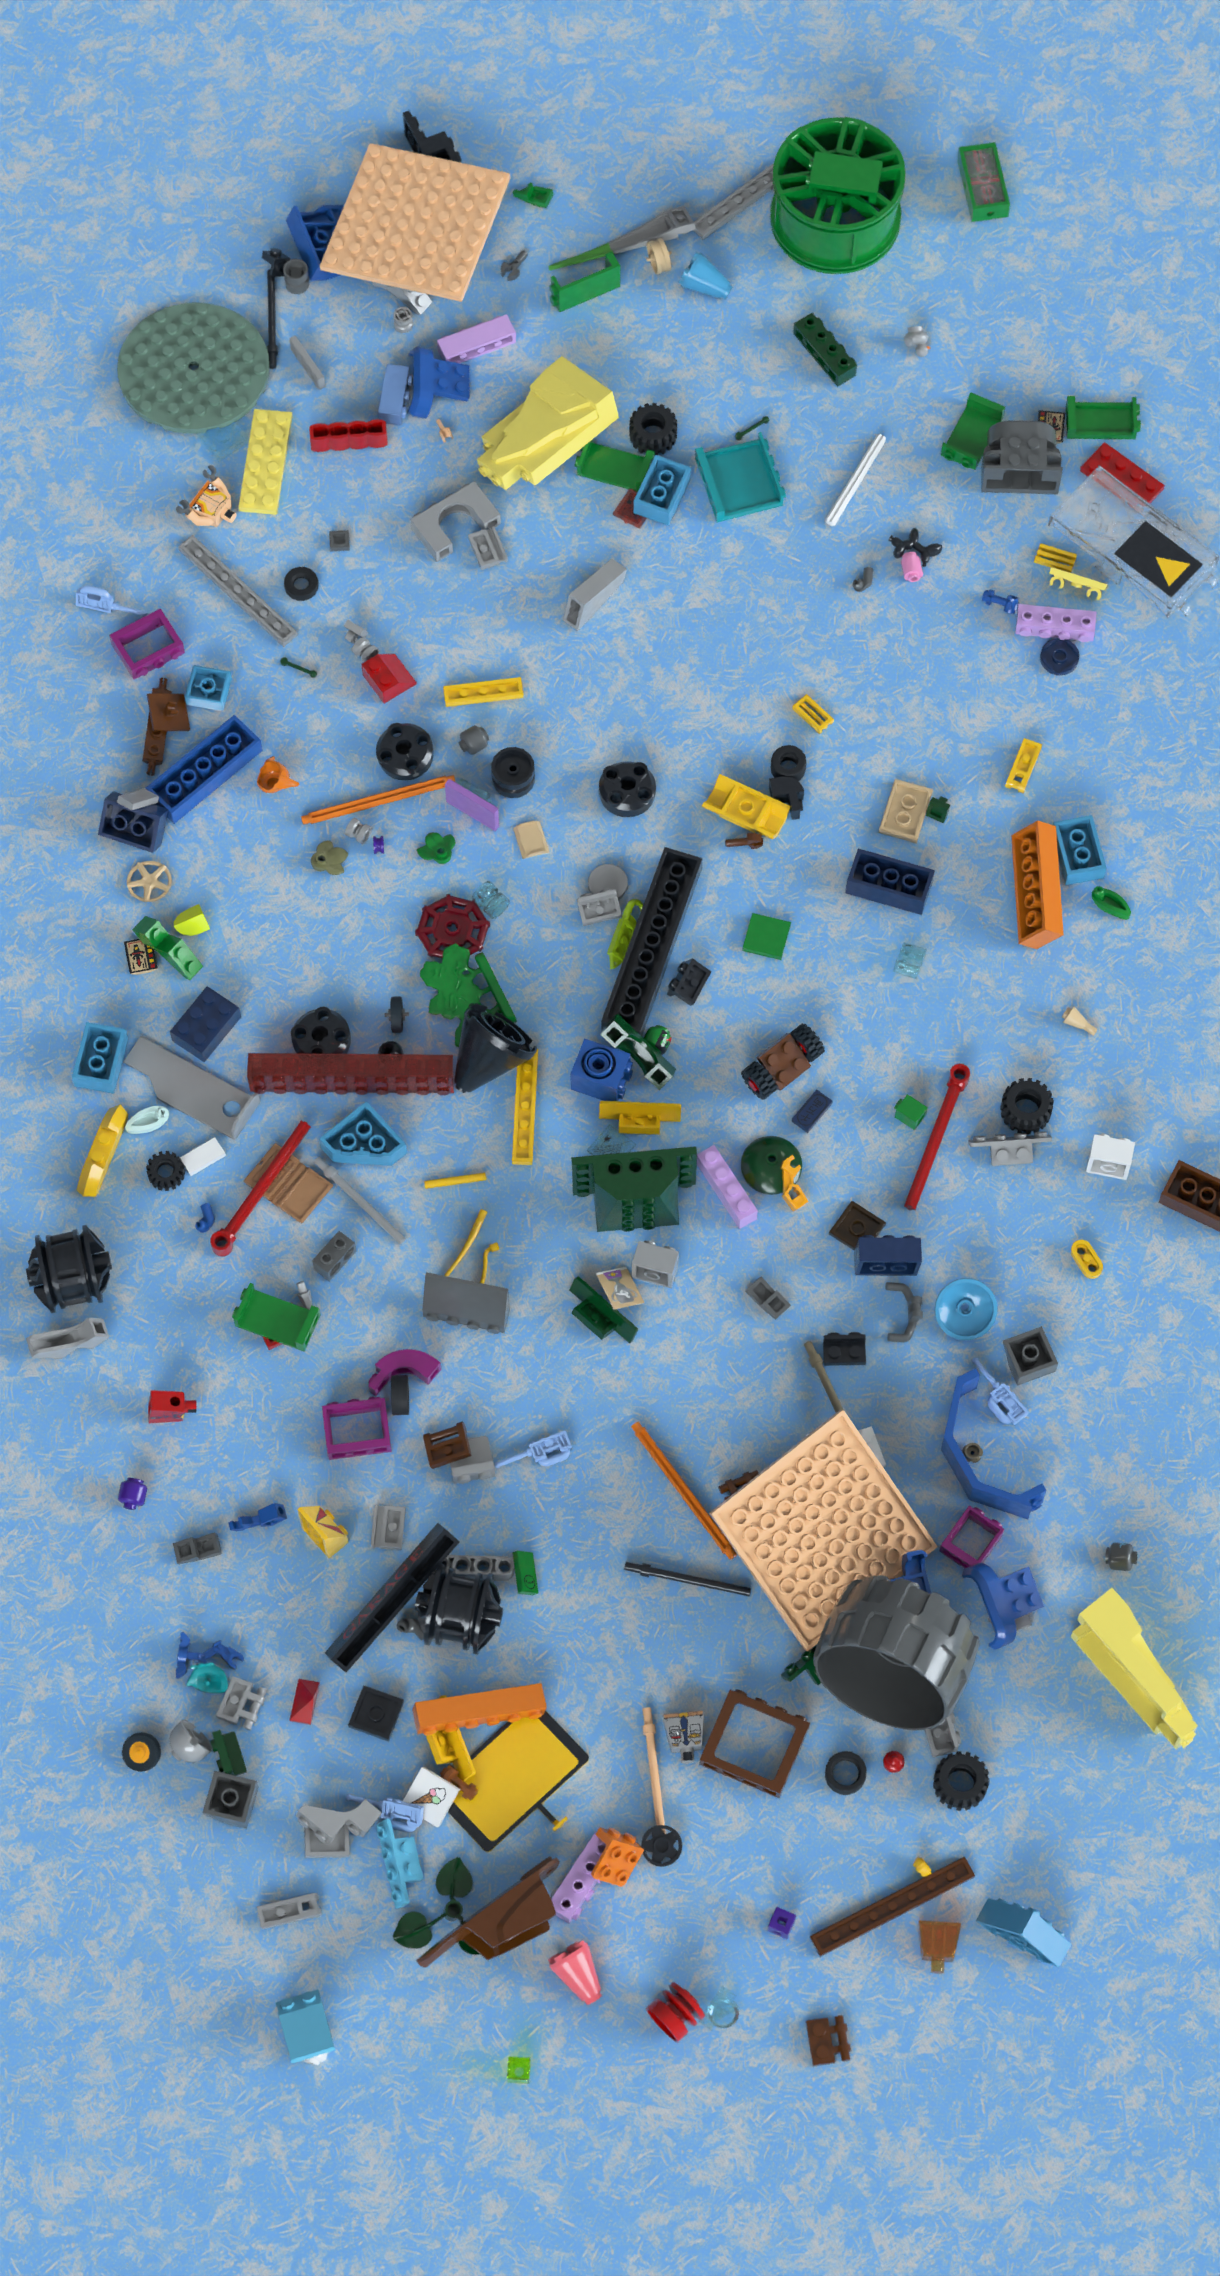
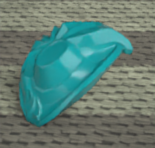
M211 1662L190 1666L193 1671L187 1680L186 1686H192L201 1692L212 1694L225 1693L228 1689L227 1676L220 1667Z

